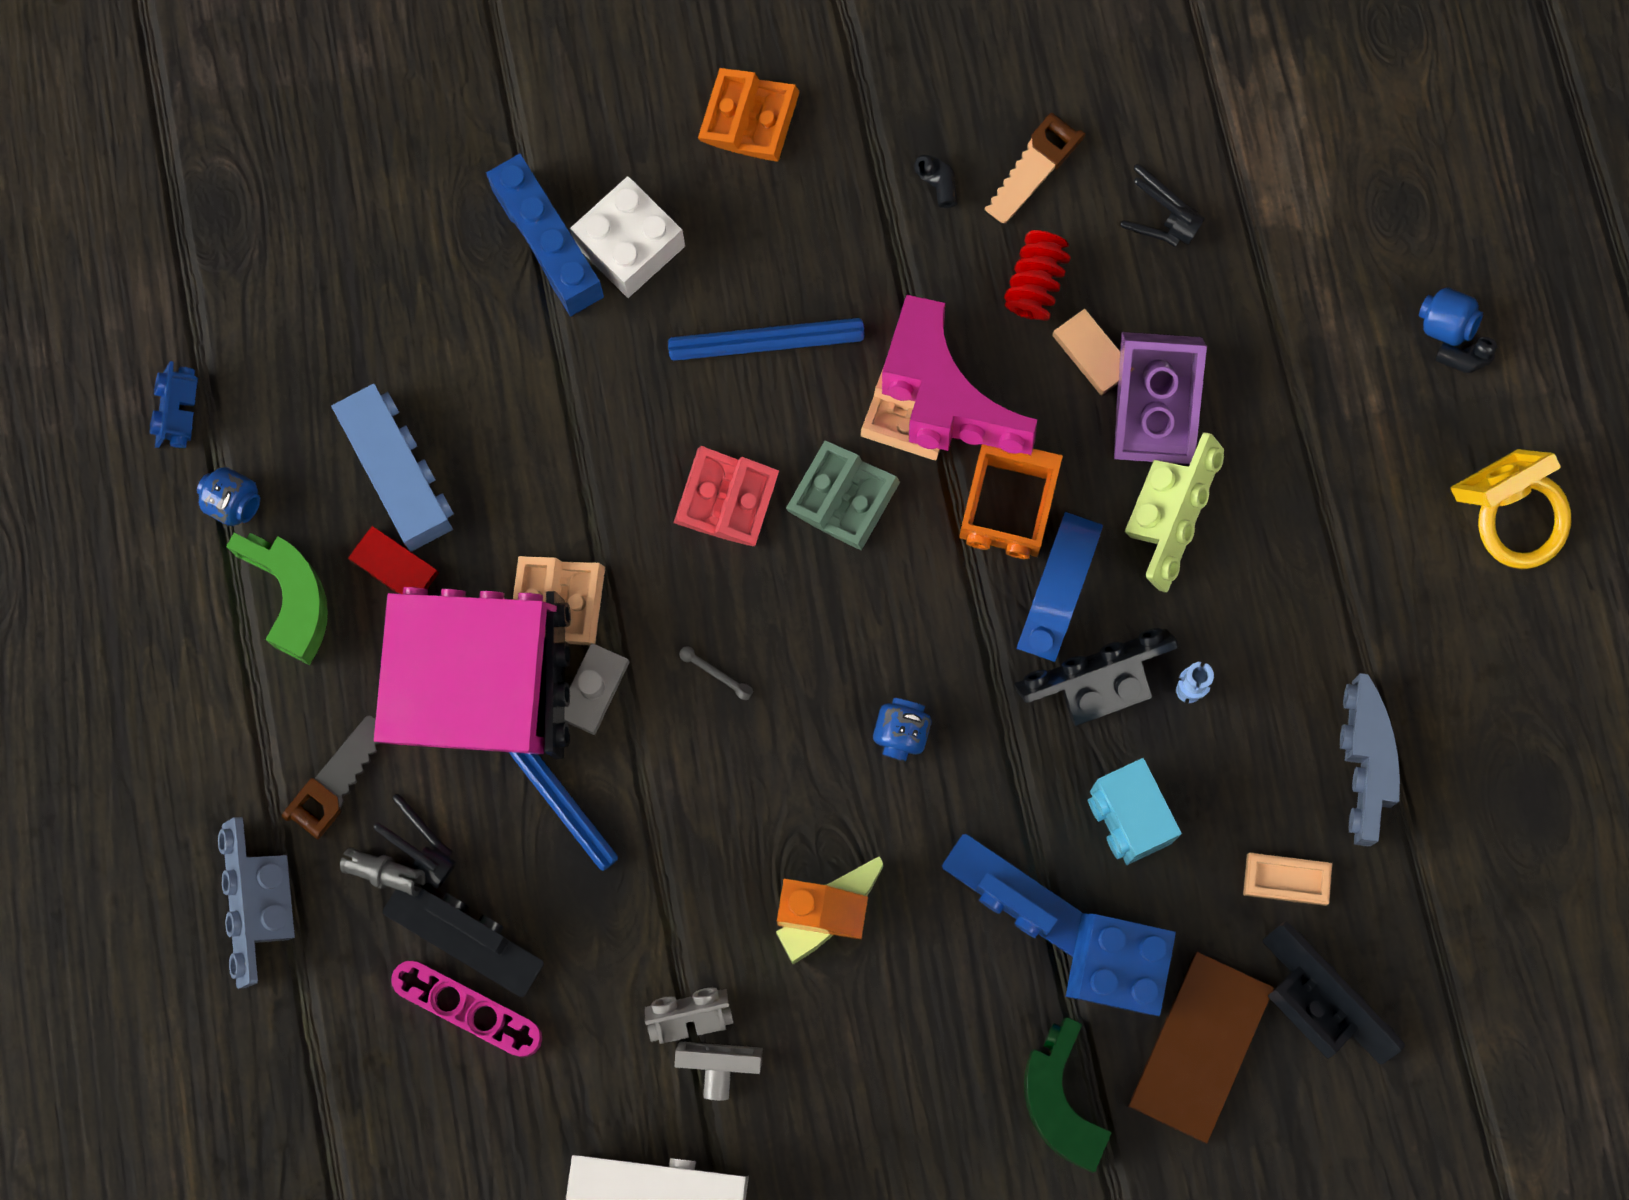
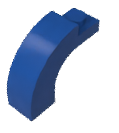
M1067 512L1064 513L1017 649L1053 662L1056 661L1103 528L1102 524Z

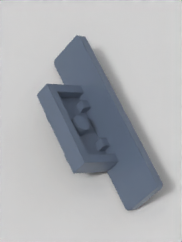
M233 817L223 823L222 829L218 834V847L220 853L225 855L226 870L222 874L223 893L228 895L230 910L226 914L225 926L227 935L232 937L233 953L229 959V970L231 977L236 979V986L239 989L247 988L258 982L255 943L290 940L295 938L287 855L246 857L243 818Z

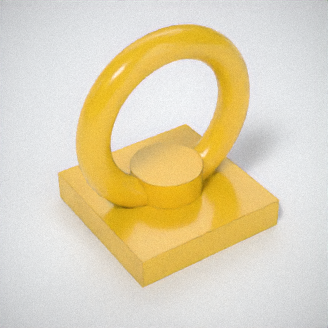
M1517 449L1450 487L1457 502L1481 505L1478 519L1481 540L1487 551L1497 561L1506 566L1516 569H1529L1543 565L1559 553L1568 538L1571 528V509L1568 499L1563 490L1553 480L1546 477L1561 468L1554 453ZM1531 489H1535L1543 493L1553 507L1554 527L1552 533L1540 548L1532 552L1519 553L1512 551L1501 542L1496 531L1495 518L1498 507L1519 501L1531 492Z

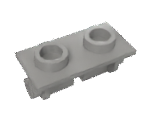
M713 987L704 988L694 992L692 997L678 1000L675 997H663L653 1001L651 1006L645 1007V1023L648 1025L650 1041L659 1040L660 1044L689 1038L686 1025L688 1022L694 1021L697 1036L726 1030V1025L734 1024L729 1007L727 989L718 991L717 988Z

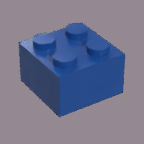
M1081 914L1065 997L1160 1016L1176 932L1097 914Z

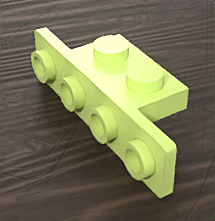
M1203 432L1189 467L1158 460L1153 461L1125 529L1126 534L1130 538L1158 544L1147 569L1146 578L1159 591L1168 592L1172 581L1177 578L1180 571V560L1186 545L1193 539L1195 523L1200 510L1207 504L1209 488L1215 473L1220 470L1223 464L1224 448L1210 433Z

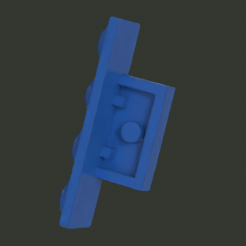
M963 834L942 864L943 870L982 895L979 901L992 911L1000 914L1004 910L1017 919L1014 924L1020 930L1033 938H1036L1039 934L1073 957L1081 914L1084 913L967 834Z

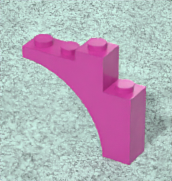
M906 295L882 371V394L900 401H915L910 417L909 442L918 444L926 449L938 448L948 451L952 438H956L972 445L983 444L1001 448L1008 453L1032 455L1036 438L1037 419L1017 414L991 401L971 385L960 372L952 359L944 336L945 303Z

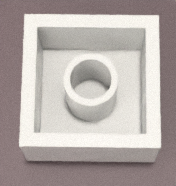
M628 176L570 228L572 237L581 252L627 298L635 293L685 247L683 230Z

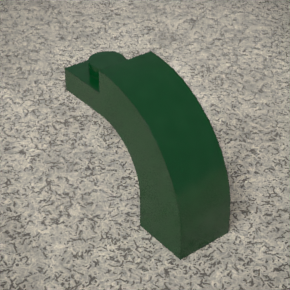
M1066 1017L1061 1025L1053 1023L1047 1035L1044 1046L1050 1049L1048 1055L1035 1049L1030 1052L1024 1077L1026 1106L1035 1129L1056 1154L1086 1171L1095 1173L1112 1132L1081 1118L1073 1111L1065 1098L1062 1087V1074L1082 1026L1081 1023Z

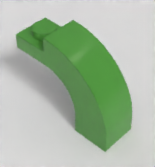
M234 533L226 547L236 557L277 577L282 589V608L266 640L274 648L310 665L322 643L328 615L325 591L317 573L294 546L277 536L269 550L271 544L254 534L249 533L248 537L244 538Z

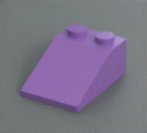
M1122 332L1117 387L1114 459L1148 462L1158 460L1178 464L1191 463L1197 446L1207 345L1202 337Z

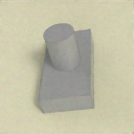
M591 643L570 686V704L568 707H565L564 722L595 735L629 665V660Z
M679 1041L675 1053V1067L705 1070L704 1098L717 1101L729 1099L731 1072L760 1074L763 1048Z

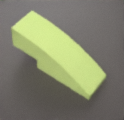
M877 857L827 884V886L867 896L883 869V862L880 857ZM783 927L776 931L792 964L817 950L833 936L831 934Z

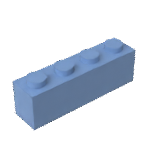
M372 384L331 405L409 551L412 552L452 531L453 528L447 518L454 515L443 493L435 496L429 484L436 480L425 459L417 463L411 452L412 449L418 446L406 425L400 429L397 426L393 416L398 414L399 411L389 392L381 395L375 384Z

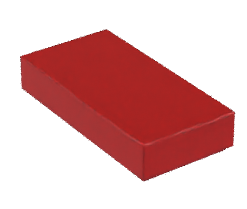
M371 526L348 557L352 563L397 594H403L404 587L428 589L439 574L435 568L373 526Z

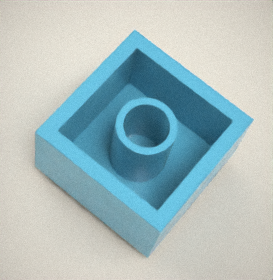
M1144 758L1097 779L1090 790L1092 797L1088 799V803L1092 813L1098 822L1101 820L1105 821L1111 835L1106 837L1109 847L1116 859L1123 857L1126 865L1171 845L1182 834Z

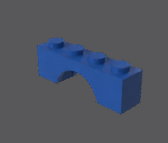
M518 154L486 172L493 193L511 222L518 227L569 316H573L604 298L600 280L522 155Z

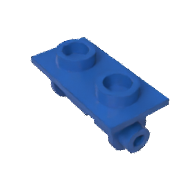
M173 361L168 363L163 373L158 372L156 376L154 396L161 397L159 411L153 410L150 422V434L156 435L155 448H159L164 439L170 440V446L186 448L187 441H191L194 412L179 410V404L195 405L198 377L194 376L195 370L188 367H180L178 372H173Z

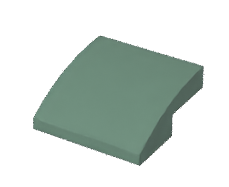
M824 441L786 509L819 530L862 551L900 481L897 476L863 462L859 455Z

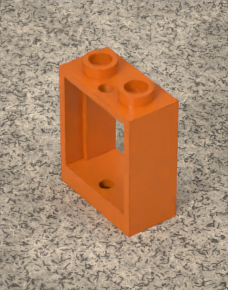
M982 444L959 538L967 540V545L977 549L988 550L990 546L1006 549V554L1015 558L1029 559L1030 555L1038 557L1063 456L1033 449L1032 455L1023 453L1013 454L1005 452L1001 448ZM987 465L1046 479L1032 539L973 525Z

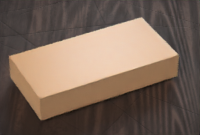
M1083 309L1054 330L1052 336L1101 396L1118 384L1120 351L1086 309Z
M1248 853L1243 895L1327 906L1329 905L1332 863Z

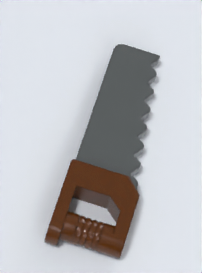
M369 715L362 720L315 779L311 778L285 809L282 818L287 822L292 819L316 839L322 837L340 815L341 807L345 802L343 796L350 794L349 786L357 783L356 775L364 772L362 765L370 763L369 755L377 752L376 745L380 744V742H374L375 718ZM310 796L323 805L324 816L321 820L302 807Z

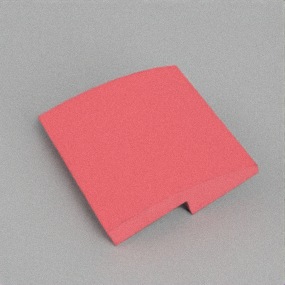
M700 446L697 449L673 523L725 540L755 546L779 470L744 457L738 460Z

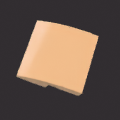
M881 372L860 436L935 461L940 451L938 448L926 449L918 444L909 442L910 417L915 401H900L891 396L883 395Z
M519 556L513 600H518V593H535L543 595V601L546 602V592L556 591L569 604L571 612L570 626L565 627V642L576 645L595 644L605 566L600 563L562 562L554 557Z

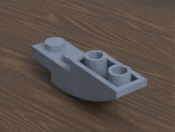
M1360 673L1352 681V685L1347 684L1345 687L1343 707L1349 709L1348 725L1343 724L1341 729L1340 749H1346L1345 761L1361 763V768L1356 767L1353 774L1352 789L1353 792H1358L1357 808H1352L1350 812L1349 832L1355 833L1354 845L1370 847L1379 842L1382 807L1391 808L1399 803L1400 774L1395 736L1387 710L1370 676Z

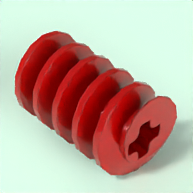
M1031 230L1026 234L1024 241L1026 245L1021 248L1019 255L1021 259L1016 262L1014 269L1016 274L1011 276L1009 283L1011 288L1006 290L1004 297L1006 302L1004 305L1009 311L1021 317L1046 321L1049 320L1051 314L1042 306H1054L1056 299L1048 294L1047 291L1058 292L1061 285L1053 280L1052 277L1062 278L1065 276L1066 271L1057 263H1069L1070 255L1062 250V248L1069 247V243L1066 239L1056 234L1041 230Z

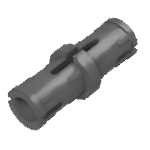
M350 847L344 852V855L351 857L352 861L341 858L340 870L342 873L370 880L373 886L381 889L388 886L409 893V895L417 896L422 889L414 886V883L423 886L425 884V872L423 870H416L395 863L392 857L384 854L376 857Z

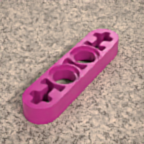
M405 961L399 964L393 971L391 980L395 992L410 1002L512 1055L529 1057L540 1048L542 1032L539 1026L516 1012L419 962ZM415 969H418L417 977L419 980L429 985H432L433 977L439 979L430 990L427 1003L422 1001V998L427 994L423 990L416 987H411L408 992L404 990L406 982L401 979L405 972L412 974ZM452 987L458 991L460 1002L456 1009L446 1012L439 1008L437 997L441 990ZM482 1007H491L497 1014L496 1024L490 1030L481 1031L474 1024L475 1013ZM507 1015L513 1018L508 1023V1026L513 1029L522 1031L525 1026L530 1028L528 1035L533 1038L530 1046L522 1045L517 1050L515 1048L516 1040L505 1033L502 1035V1041L495 1039V1036L503 1029Z

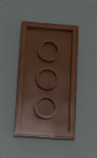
M1195 952L1127 1107L1207 1144L1270 999L1268 995L1274 990V987L1199 952Z

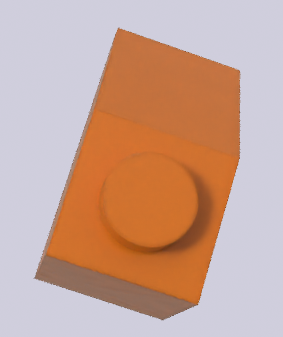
M784 879L777 924L782 927L862 939L868 897L827 885Z

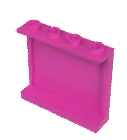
M404 587L403 594L388 593L374 742L392 745L544 754L545 738L536 736L546 616L547 612H556L557 606L544 602L543 595L535 593H518V600L504 599L505 593L495 591H480L479 598L466 597V591L455 589H441V596L428 595V589Z

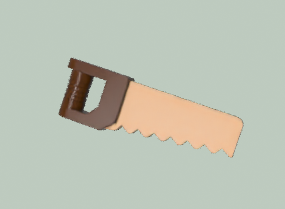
M1051 112L1032 133L1031 140L1027 146L1028 150L1022 152V159L1016 161V168L1010 170V177L1004 179V186L997 189V196L991 198V205L986 206L985 211L999 222L1007 223L1054 169L1057 170L1081 143L1086 133L1081 129L1078 131L1074 130ZM1049 130L1067 143L1062 150L1047 140L1046 133Z

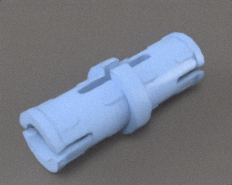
M1196 662L1181 672L1179 676L1181 680L1178 681L1176 687L1177 696L1181 701L1185 702L1188 698L1189 703H1194L1210 691L1208 686L1212 684L1214 672L1209 664L1205 663L1201 667V662Z

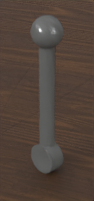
M686 646L680 650L679 656L684 662H693L734 689L739 698L743 700L750 699L753 694L752 687L744 683L739 684L695 655L692 647Z

